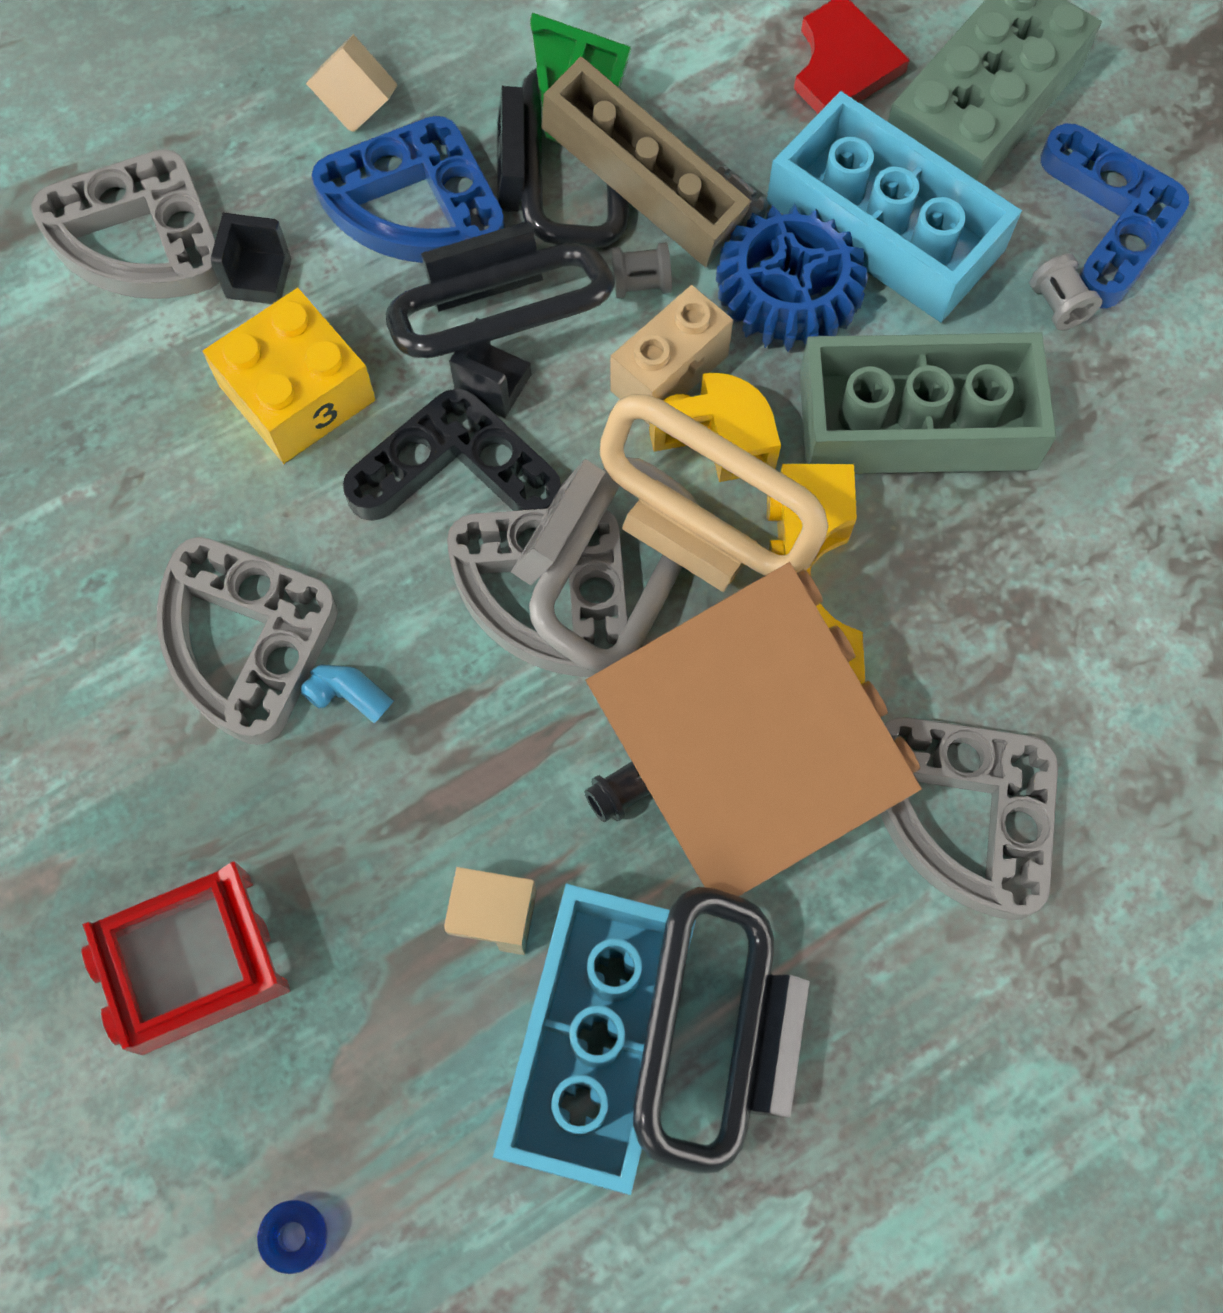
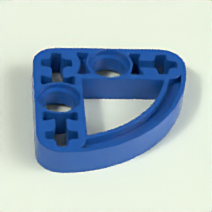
M432 116L327 155L320 159L313 167L312 179L321 206L330 219L356 242L388 257L423 263L421 256L423 252L505 228L502 209L459 128L452 120L446 117ZM438 140L439 144L445 145L447 158L441 161L437 148L430 142ZM383 156H396L402 160L399 167L392 171H380L374 167L375 162ZM365 167L367 178L362 179L360 170L357 169ZM457 176L466 177L473 182L468 190L460 193L450 192L444 187L449 179ZM340 178L346 184L336 187L332 180ZM426 180L450 227L415 228L403 226L379 218L359 205ZM476 207V213L480 222L484 226H489V228L480 231L476 225H471L469 211Z

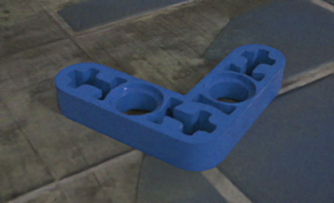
M1069 123L1058 125L1051 130L1040 155L1041 165L1044 170L1055 179L1120 216L1088 257L1079 274L1089 291H1096L1102 300L1100 308L1107 309L1117 305L1124 298L1175 230L1190 203L1189 194L1178 181L1085 127ZM1067 148L1073 150L1069 155H1065L1062 152ZM1090 160L1095 162L1092 170L1087 169ZM1104 171L1118 172L1125 178L1127 185L1122 187L1108 185L1103 181L1100 173ZM1158 202L1164 203L1166 207L1158 215L1155 222L1147 217L1152 206H1155ZM1133 234L1140 237L1146 245V250L1139 252L1125 248L1120 242L1119 236ZM1110 263L1119 268L1114 278L1106 285L1097 281L1106 272Z

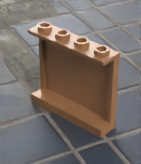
M790 562L585 680L704 887L715 888L736 896L744 894L922 790L913 774L920 770L916 756L901 736L894 740L881 719V717L888 714V711L880 694L870 681L867 680L862 684L859 682L848 663L855 658V653L848 639L837 625L828 628L816 608L817 605L823 602V599L815 582L804 569L796 573Z

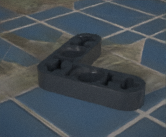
M451 389L436 396L351 467L345 475L343 490L352 512L361 519L373 521L390 515L456 458L513 511L548 509L561 487V481L556 471L475 395L467 390ZM453 412L455 415L461 416L466 412L468 426L475 433L471 440L468 430L459 422L453 421L448 424L447 414ZM413 443L427 446L430 449V455L420 465L410 466L399 460V454L405 446ZM502 444L511 450L512 456L507 463L494 467L482 462L480 459L481 452L489 445ZM386 464H390L395 475L401 479L400 481H396L392 472L387 476ZM521 469L523 471V479L530 486L539 489L545 485V499L541 500L534 495L526 500L525 486L517 477ZM366 483L373 488L380 485L382 495L376 499L370 494L363 496L360 488Z

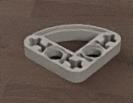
M161 149L151 151L51 184L41 189L33 198L31 203L32 214L53 252L72 272L99 288L124 296L161 299L196 294L206 291L219 283L211 264V254L215 238L186 164L182 157L172 150ZM169 173L170 180L160 183L159 176ZM140 181L144 190L138 192L134 183ZM122 187L126 189L124 197L115 203L107 204L99 201L104 191L109 188ZM88 199L91 208L86 209L82 200ZM64 208L65 215L57 217L56 210ZM187 211L195 215L193 221L183 228L176 229L167 226L168 219L177 212ZM151 213L169 263L139 264L116 260L95 252L76 238ZM196 245L203 263L198 268H192V263L186 248Z
M548 509L476 513L462 516L455 521L449 529L447 538L449 559L455 583L465 606L483 631L506 651L536 667L571 676L591 677L596 674L579 666L550 647L536 631L523 625L507 613L490 594L480 574L511 572L524 551L517 543L518 537L526 529L537 528ZM606 510L597 526L599 535H602L600 536L599 545L589 546L587 544L569 576L573 632L593 645L595 641L594 620L605 619L606 639L608 644L612 645L616 644L627 623L619 526L613 514ZM500 531H507L510 553L501 552ZM480 534L484 543L480 548L481 553L469 554L467 544H469L470 535ZM595 577L604 578L611 583L614 593L605 602L591 603L585 600L580 593L583 583Z
M196 537L181 543L173 552L167 564L157 603L158 637L164 660L173 679L196 709L212 724L232 737L248 744L261 745L277 738L284 729L301 694V685L308 680L311 674L310 671L314 668L335 625L338 610L331 591L320 580L212 539ZM206 558H208L217 572L226 575L224 585L218 575L207 571H200L195 577L189 569L192 563L203 564ZM253 575H263L270 579L269 591L262 598L249 601L239 597L240 585L246 578ZM286 590L291 600L301 604H309L312 598L315 597L321 611L319 613L308 612L305 618L301 619L296 606L283 600L284 591ZM193 596L265 623L228 699H225L208 684L195 660L189 633V615ZM280 647H291L298 651V662L293 670L281 675L272 674L267 670L266 662L272 651ZM262 680L272 689L282 691L280 695H277L269 688L263 700V707L268 712L269 717L266 721L256 719L251 727H248L249 723L242 715L243 711L246 708L256 709L265 695L256 682Z
M909 717L894 718L886 722L885 726L893 740L896 739L897 735L907 737V744L912 749L926 751L932 743V739L939 741L933 755L934 767L927 766L931 754L913 752L920 765V770L913 773L918 782L992 794L985 878L960 865L937 845L918 819L909 797L880 814L887 831L905 859L924 879L939 891L978 912L1007 920H1023L1039 911L1048 900L1051 883L1058 776L1057 757L1052 748L1043 740L1026 735ZM955 743L971 745L979 755L980 765L978 770L972 773L957 771L948 760V747ZM1022 754L1028 755L1030 766L1039 768L1040 771L1036 772L1029 779L1026 796L1009 798L1007 793L1014 796L1022 788L1023 775L1022 770L1012 767L1011 763H1015ZM1038 796L1040 800L1031 797ZM1020 811L1033 818L1038 831L1034 842L1022 844L1016 842L1008 835L1005 828V820L1009 813ZM1005 854L1013 858L1004 860L1002 855ZM1035 857V862L1029 860L1021 866L1020 874L1021 886L1031 889L1032 895L1022 899L1019 905L1013 903V893L1003 890L1002 884L1014 877L1016 858Z

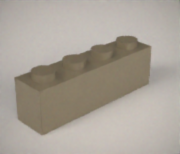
M580 56L544 93L542 129L705 268L721 252L725 242L730 241L731 233L734 231L735 226L743 225L751 200L583 57Z

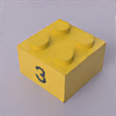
M298 287L202 350L219 387L283 464L376 401L366 365Z

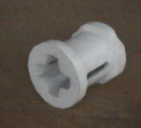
M1068 253L1054 257L1041 265L1033 273L1029 281L1033 291L1043 294L1053 310L1052 321L1058 330H1067L1080 325L1094 315L1102 304L1098 293L1087 289L1076 271L1079 266L1073 254Z

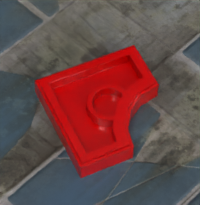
M831 0L803 17L801 31L811 46L812 57L809 64L796 76L794 90L817 114L840 91L857 102H861L907 72L910 59L850 0Z

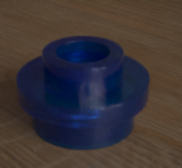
M302 1200L284 1201L270 1209L262 1219L257 1234V1246L263 1261L271 1269L283 1274L300 1273L312 1267L323 1255L328 1241V1227L323 1214L314 1205ZM293 1222L299 1223L304 1228L306 1235L304 1244L296 1251L288 1249L283 1242V1232Z

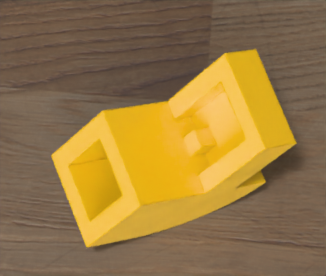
M704 373L700 395L691 397L686 394H677L663 400L776 469L781 443L774 416L766 398L749 382L729 374ZM649 423V434L654 452L687 446ZM715 463L719 482L740 479Z

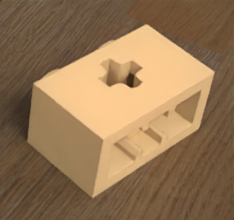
M691 284L610 356V391L619 399L631 394H647L664 400L672 395L687 394L702 380L704 373H710L728 357L733 319Z

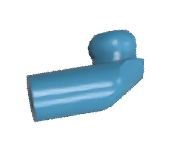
M321 664L310 671L312 676L301 685L302 695L317 708L326 707L335 696L345 698L373 723L394 702L366 675L354 667Z

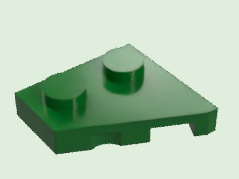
M532 12L530 27L533 35L542 107L544 93L580 56L620 89L632 52L630 46ZM545 131L547 140L560 144Z

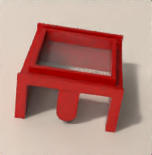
M235 861L214 873L93 923L88 921L83 924L89 943L81 949L83 962L91 979L95 983L101 982L108 1006L101 1009V1018L105 1031L114 1045L121 1044L122 1050L145 1055L291 992L287 979L275 971L266 943L271 941L269 931L263 918L254 912L246 888L253 886L251 878Z

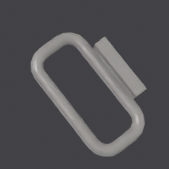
M626 457L641 472L654 480L660 481L697 504L687 489L654 465L639 458ZM585 458L560 487L511 573L529 585H532L540 578L533 590L529 603L531 622L538 635L550 647L579 666L598 673L642 647L682 566L662 554L618 641L610 649H601L594 646L565 627L557 619L554 610L556 599L620 487L612 480L605 468L602 470Z

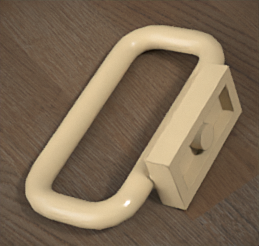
M631 394L618 400L611 410L600 441V457L605 470L612 480L624 490L639 498V501L627 514L622 527L624 531L722 592L726 590L744 564L765 576L788 562L792 564L796 573L802 569L807 570L811 566L825 541L828 522L823 506L817 497L804 486L663 400L651 395ZM642 419L653 424L796 513L802 521V530L791 551L787 555H778L767 550L741 531L660 481L654 480L635 468L628 461L624 453V445L634 420Z

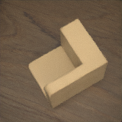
M354 34L315 71L306 83L351 132L356 131L386 103L397 87L394 79Z
M456 867L444 924L445 931L449 935L494 942L497 944L499 951L525 955L537 894L534 880Z

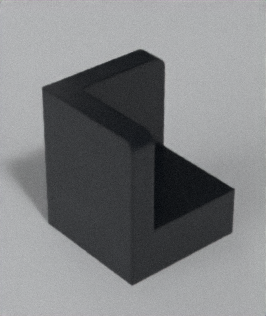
M223 213L211 254V264L226 299L265 304L275 303L282 298L291 263V256L279 221L272 218Z
M490 341L456 351L449 360L454 389L467 390L475 395L494 414L503 418L507 417L532 375L530 362L492 346Z

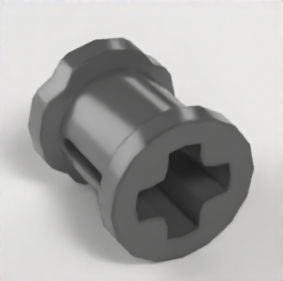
M667 242L659 243L657 249L623 252L620 247L611 248L616 299L625 298L626 293L631 291L660 289L663 294L672 293L671 263Z

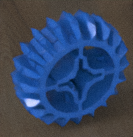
M796 204L793 205L788 214H781L772 205L769 212H767L766 219L752 213L750 219L747 220L746 227L736 225L731 233L730 241L725 242L721 249L720 265L717 266L716 271L720 306L728 307L727 315L733 319V323L743 322L742 331L745 338L759 332L763 334L762 341L765 348L773 342V339L784 340L783 344L787 352L794 346L795 340H801L806 345L807 337L836 336L838 328L847 329L848 325L853 321L854 314L862 306L865 296L863 290L868 280L867 268L863 266L865 261L864 249L852 247L851 232L838 233L834 219L827 222L819 220L820 217L817 209L809 216L799 214L800 212ZM769 256H773L772 258H770V259H768V260L761 261V260H763L764 258H767V257H769ZM761 261L760 267L752 268L756 263ZM834 286L824 296L811 301L810 297L820 294L822 288Z

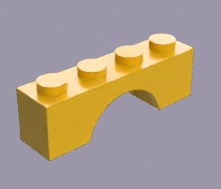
M782 464L781 473L804 486L815 495L826 513L828 522L826 538L813 563L806 570L810 576L812 566L821 556L836 547L847 544L857 519L854 464ZM767 495V520L777 521L778 540H770L768 550L778 555H787L802 530V521L790 508ZM822 604L817 605L816 608L828 628L837 625L848 639L855 653V658L848 663L861 684L864 683L863 632L835 619Z

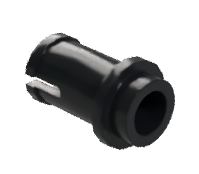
M632 761L605 778L600 775L592 778V786L584 791L590 807L602 822H606L611 818L620 821L625 816V809L650 794L642 778H639L640 775Z

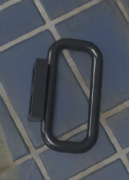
M535 68L524 78L522 87H501L497 115V201L502 210L519 211L521 200L524 222L528 221L534 235L546 243L554 245L580 243L593 248L606 247L619 240L627 229L629 219L628 201L608 184V216L606 222L601 225L562 224L553 222L544 214L541 93Z
M528 221L421 253L429 283L405 291L392 300L386 310V325L395 346L403 354L414 358L439 357L589 311L600 306L610 297L615 287L612 271L602 255L591 246L580 243H565L537 250L534 232ZM561 267H581L591 281L589 285L581 289L433 334H416L409 321V317L413 313L432 306H436L438 312L543 281L542 273Z
M696 887L680 895L669 911L663 933L633 1105V1127L639 1145L648 1157L667 1167L699 1174L716 1173L732 1164L743 1148L748 1132L750 1114L791 1118L810 983L808 980L792 975L771 974L774 958V935L769 920L761 909L749 900L715 888ZM701 914H709L738 924L744 929L748 939V953L721 1126L716 1139L710 1144L705 1145L670 1137L664 1131L661 1123V1109L691 931L694 921Z

